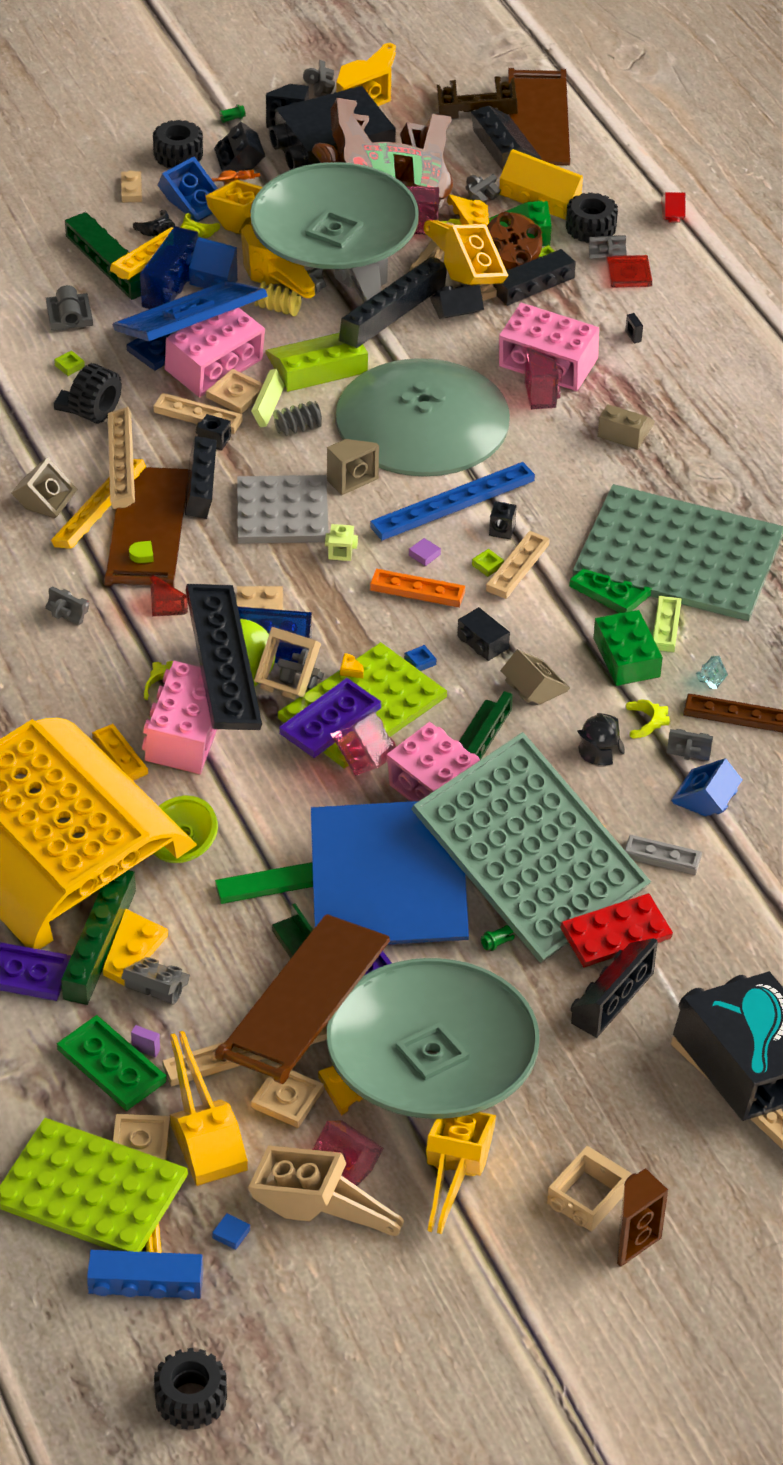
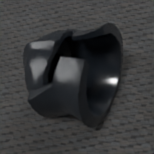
M597 713V715L591 716L585 721L581 730H577L581 737V742L578 746L579 753L586 762L595 765H613L612 750L600 749V747L617 745L620 753H625L624 743L620 738L618 718Z

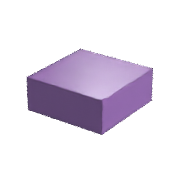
M425 538L409 548V556L424 566H427L441 555V548Z
M135 1025L131 1031L132 1046L139 1052L156 1058L160 1051L159 1033Z

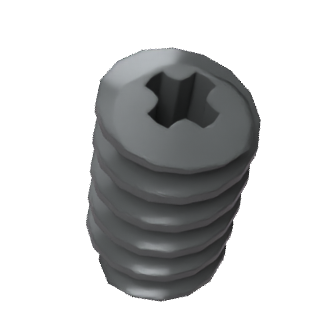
M308 401L306 405L300 403L298 408L293 405L290 407V410L283 408L281 412L279 410L273 412L275 427L279 434L283 431L288 436L289 429L296 434L298 426L304 432L306 424L310 429H313V422H316L318 427L322 426V415L316 401L314 403Z

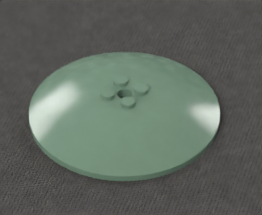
M341 162L317 163L287 171L263 186L254 198L251 207L252 229L258 240L268 250L290 262L320 269L356 268L386 259L398 252L410 241L416 231L419 218L417 202L413 194L402 182L372 167Z
M403 359L376 366L362 373L349 383L342 392L336 408V424L342 440L350 439L377 443L379 445V468L409 476L447 475L480 464L492 456L503 444L510 423L507 401L493 382L466 366L438 359Z
M442 958L404 960L369 972L361 978L328 1021L327 1047L331 1062L341 1079L355 1093L385 1110L405 1116L426 1119H444L470 1115L488 1109L508 1098L526 1081L533 1070L538 1057L540 1041L538 1023L534 1012L527 1000L514 986L502 977L479 966ZM431 1050V1051H433V1052H439V1053H437V1054H428L427 1051Z

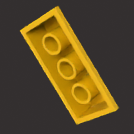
M512 149L500 176V195L520 203L548 201L549 213L566 220L567 204H569L570 199L582 194L583 176Z

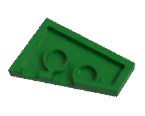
M582 569L574 575L569 582V587L613 609L617 613L633 611L651 596L652 588L644 586L643 590L632 587V582L625 580L623 583L611 581L610 576Z

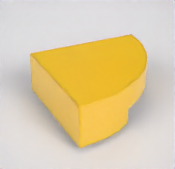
M344 653L340 675L363 678V665L353 655Z

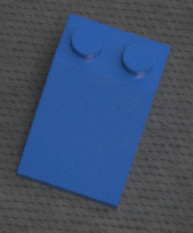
M195 157L162 173L157 186L169 202L183 213L191 214V219L195 222H199L213 214L208 208L205 196L218 188Z

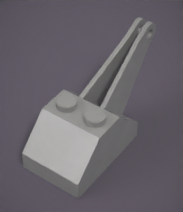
M388 257L366 266L335 269V278L348 287H355L364 303L379 293L381 286L387 283Z

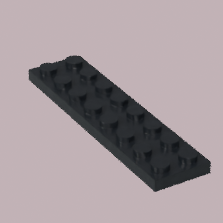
M187 584L185 589L212 729L261 730L262 720L233 585Z

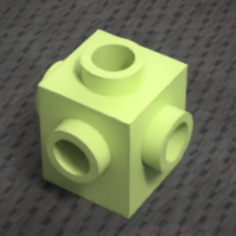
M331 524L330 533L325 535L328 559L351 561L352 551L357 549L358 535H354V526Z

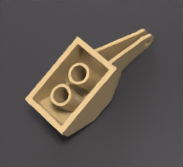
M268 1145L248 1186L253 1199L285 1219L311 1221L320 1212H324L392 1236H397L400 1233L404 1223L400 1215L391 1211L341 1176L346 1162L342 1153Z

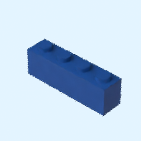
M90 1250L87 1275L89 1294H96L98 1296L124 1295L126 1297L150 1296L153 1298L174 1297L185 1300L192 1298L201 1299L203 1254Z

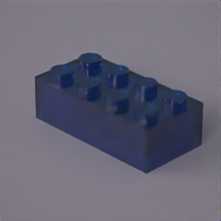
M174 226L140 273L141 304L143 308L151 309L175 300L177 295L181 294L186 282H189V266L198 239V232Z

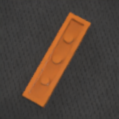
M376 569L370 583V590L460 608L465 594V585Z

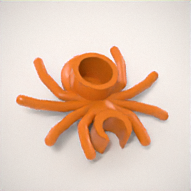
M226 170L218 178L211 179L213 182L222 181L225 186L236 179H255V177L260 176V173H254V170L239 171L238 173L233 170Z

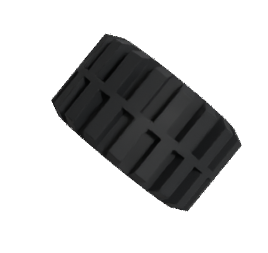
M170 120L162 123L161 126H157L153 131V153L155 160L167 168H173L192 157H195L197 161H201L203 156V133L201 128L196 126L195 123H190L186 120Z
M589 192L587 194L582 193L580 196H574L573 199H570L569 204H567V233L572 238L589 243V237L613 236L617 229V204L613 199H609L608 196L600 193Z
M95 363L84 366L77 374L70 388L68 397L70 411L96 424L104 422L106 418L108 419V413L115 410L122 392V380L119 374Z
M187 1348L188 1352H182L180 1349L175 1351V1356L170 1354L166 1356L165 1363L160 1362L157 1366L158 1372L154 1374L156 1408L158 1412H161V1417L165 1421L170 1419V1424L175 1427L177 1424H181V1429H188V1426H194V1429H199L200 1424L204 1423L208 1426L212 1423V1418L217 1420L221 1416L220 1410L224 1411L226 1407V1371L223 1370L221 1361L216 1362L215 1355L212 1353L208 1356L206 1355V1350L200 1349L199 1352H194V1348ZM189 1383L199 1384L204 1387L203 1390L194 1394H185L177 1390L182 1385Z

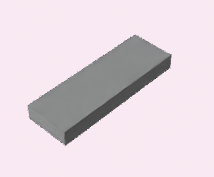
M629 835L625 847L626 853L633 861L696 875L702 857L701 851L634 835Z

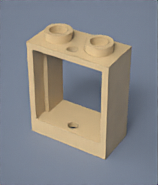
M272 627L254 681L261 684L260 689L273 693L274 689L283 691L282 696L294 700L296 696L304 697L321 643ZM280 641L309 650L297 689L267 680Z
M586 1146L549 1186L547 1204L555 1211L571 1218L578 1226L585 1227L592 1232L623 1198L624 1183L632 1173L589 1146ZM584 1172L612 1189L593 1211L565 1194Z

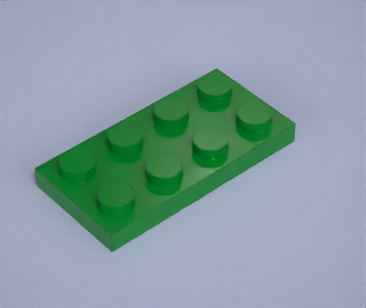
M98 1015L57 1043V1050L126 1111L167 1082L166 1074Z

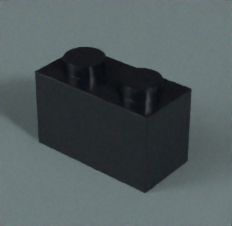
M480 607L458 619L457 636L459 639L468 644L478 655H481L487 661L509 649L510 631Z

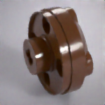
M502 212L487 225L506 271L522 265L516 260L517 258H521L527 263L539 257L542 250V231L528 217L518 213ZM500 222H505L508 227H503ZM527 233L534 235L535 238H529Z

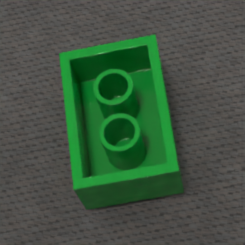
M640 610L595 618L593 639L616 686L661 677L663 657Z

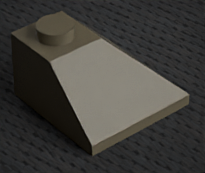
M47 457L19 482L11 494L25 509L56 518L78 489Z

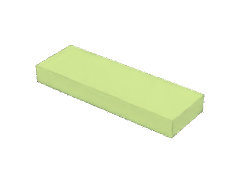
M277 369L269 371L251 410L260 427L268 425L285 386Z
M658 597L653 639L660 651L675 652L681 598Z

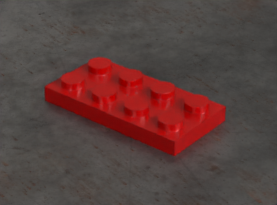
M649 893L562 921L560 925L563 934L583 968L615 958L617 952L624 950L631 942L654 938L659 943L671 939L673 935L671 928Z

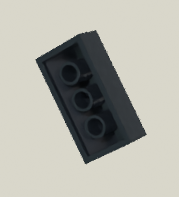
M491 106L481 107L471 112L474 133L502 170L512 149L541 160L540 155L509 115Z
M652 938L631 942L624 950H619L611 965L605 966L599 978L587 986L585 994L580 999L576 998L570 1008L572 1012L571 1024L598 1038L654 974L658 940Z

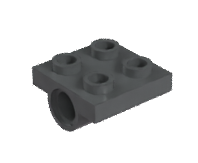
M65 285L57 290L55 297H46L51 330L93 326L88 293L77 294L73 286Z
M145 957L123 969L121 979L125 980V987L145 995L151 994L153 998L174 1005L178 1001L183 987L188 984L190 974L182 972V969L177 966H164L159 964L157 959Z

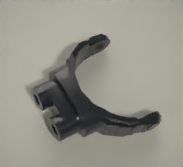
M160 210V218L148 222H134L133 228L136 231H140L143 235L154 236L163 233L171 227L175 228V223L169 218L167 211Z

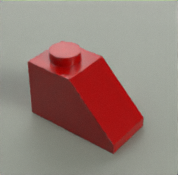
M686 192L664 193L661 198L663 220H668V223H680V220L685 218Z

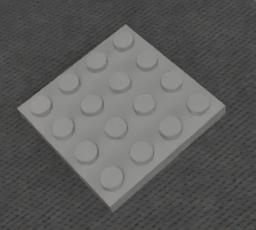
M326 475L237 476L238 544L325 542V535L329 533Z

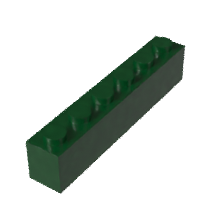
M83 212L65 220L66 237L131 300L153 291L152 282L154 279L149 270L144 269L128 280L119 278L117 274L110 271L111 264L128 254L129 251L124 249L118 240L114 239L105 228H102L95 218H92L87 212Z
M128 870L100 889L61 979L63 1000L88 1005L102 973L124 911L129 909L135 895V871Z

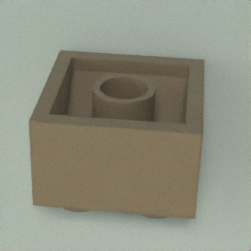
M607 404L599 416L597 437L638 450L655 421L647 416Z
M344 439L327 447V481L341 495L378 479L379 445L377 443Z
M519 649L514 652L500 670L506 676V683L515 689L517 688L520 691L519 696L528 703L533 701L543 704L568 692L570 689L544 660Z

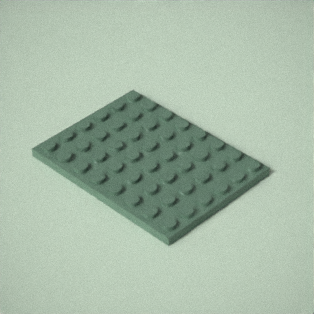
M613 484L574 566L572 576L582 569L610 576L611 581L623 583L624 580L632 582V587L643 590L644 586L652 588L651 597L681 598L682 605L749 621L783 538V526Z
M524 732L414 804L411 809L540 963L569 943L560 928L562 921L629 900L651 883L650 879Z

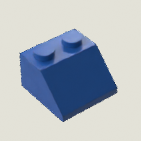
M198 237L189 266L190 285L205 289L224 281L236 283L238 281L237 247Z
M724 758L691 769L671 801L675 805L703 816L715 813L718 815L727 809L729 800L738 792L737 788L743 779L729 761Z

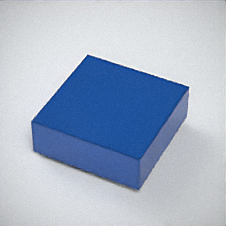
M425 645L404 653V659L420 671L433 667L437 663V659Z
M226 1213L212 1232V1238L236 1250L250 1232V1224Z

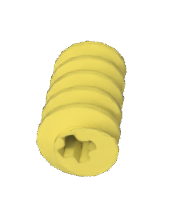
M262 281L259 288L266 289L268 297L255 301V306L259 305L260 308H267L270 311L275 310L278 313L282 311L286 315L290 313L291 316L295 317L301 306V296H297L295 291L289 294L288 287L282 292L280 285L274 290V284L272 283L266 288V282Z

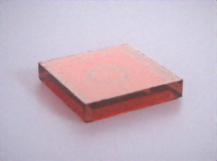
M648 255L606 257L611 288L652 286L653 280Z

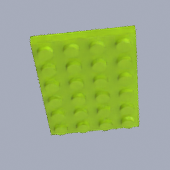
M381 642L356 658L363 665V678L341 676L339 670L306 692L304 697L297 698L278 711V719L285 723L346 678L380 700V710L323 751L325 755L344 769L447 698L446 689Z
M45 1117L0 1185V1209L111 1251L141 1252L188 1176V1170L186 1167Z

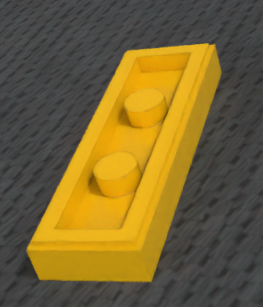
M113 723L92 732V738L100 749L133 781L148 775L147 766Z

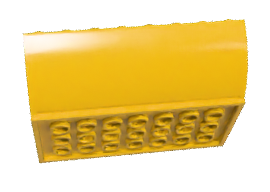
M45 718L37 721L31 719L0 739V920L25 947L40 950L54 941L49 924L50 921L162 847H165L177 859L197 846L75 723L61 718ZM18 774H27L22 779L15 778ZM34 788L41 789L38 793H29ZM61 818H70L66 823L58 822ZM75 833H84V836L80 838L72 837Z

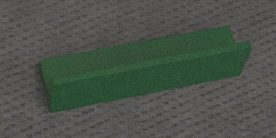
M503 691L497 703L485 700L459 740L464 749L471 754L477 755L480 760L512 711V693Z
M296 903L291 904V917L272 924V932L290 959L313 931Z

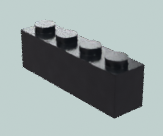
M559 249L507 270L508 277L503 283L493 284V287L497 290L496 296L508 306L574 279L576 261L564 250Z
M198 436L194 438L189 459L185 515L203 519L208 517L213 496L217 440Z

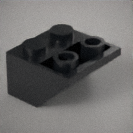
M288 84L267 92L266 128L275 125V108L309 100V86Z
M241 121L214 147L222 172L226 170H233L235 172L252 170L265 157L258 133Z
M461 284L455 287L456 289H453V286H446L436 290V294L430 297L439 319L478 313L484 310L480 285Z

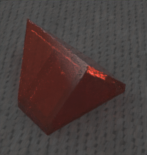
M152 575L150 577L152 617L185 615L188 613L186 594Z

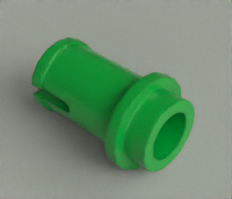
M237 104L234 108L220 110V115H222L220 118L223 123L235 119L242 120L243 117H246L245 108L243 105Z
M505 925L493 932L486 931L481 936L480 941L485 950L494 951L497 949V946L514 940L515 935L509 936L514 931L509 925Z

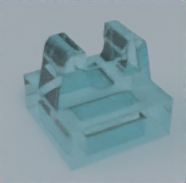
M711 656L707 663L702 665L701 672H697L696 675L699 682L707 683L709 689H717L728 676V673L720 656Z

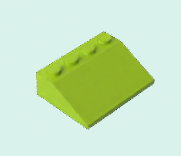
M339 332L267 349L265 353L274 369H277L287 392L361 375L368 371V352L363 344L355 348L340 342Z

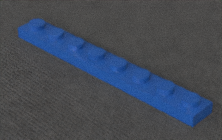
M520 462L371 520L370 528L383 541L535 481V474L524 462Z

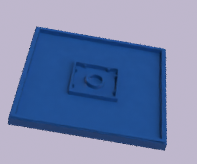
M224 281L119 320L112 325L116 332L151 341L268 297L264 288Z
M419 801L311 807L315 927L328 914L388 935L390 942L387 945L469 940L465 873L411 810L413 805Z

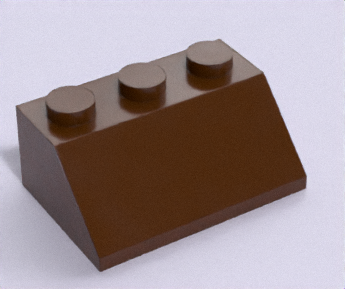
M646 1168L638 1174L630 1175L624 1183L617 1264L620 1267L662 1238L668 1189Z

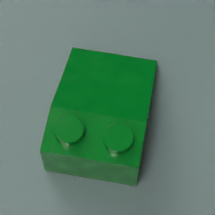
M548 201L526 202L505 211L518 213L531 219L541 228L542 246H550L552 225ZM497 214V215H495V216H493V217H490V218H489V222H490L493 218H495L496 216H498L499 214ZM500 222L503 227H508L505 222ZM527 233L529 238H535L534 235Z

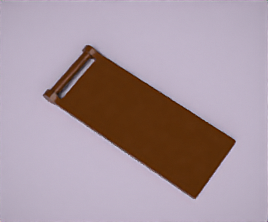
M508 68L509 84L511 78H514L518 109V114H509V116L540 155L541 160L553 165L569 166L570 142L566 69L553 71L514 70V68Z
M145 467L140 475L134 479L135 503L125 508H116L105 573V586H112L113 584L167 586V589H174L189 469ZM151 541L154 562L136 563L130 559L129 548L132 544ZM114 574L159 575L167 577L125 576Z
M326 914L226 1042L217 1047L215 1058L223 1062L228 1060L272 1077L275 1082L284 1084L293 1067L390 942L389 936ZM233 1047H237L279 1063L282 1066L276 1068L231 1050Z

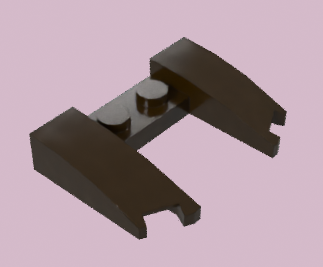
M494 76L496 92L457 96L456 80H451V87H443V90L438 84L439 115L450 116L451 119H459V111L472 112L486 106L497 108L505 114H518L514 78H511L509 84V82L500 83L501 77Z

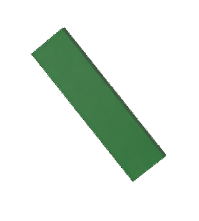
M313 862L215 880V886L220 903L224 904L313 887Z

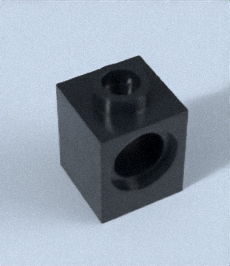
M206 414L203 420L198 422L196 434H198V437L217 440L216 449L223 450L231 438V421Z
M494 502L490 514L489 536L511 540L516 526L517 505Z

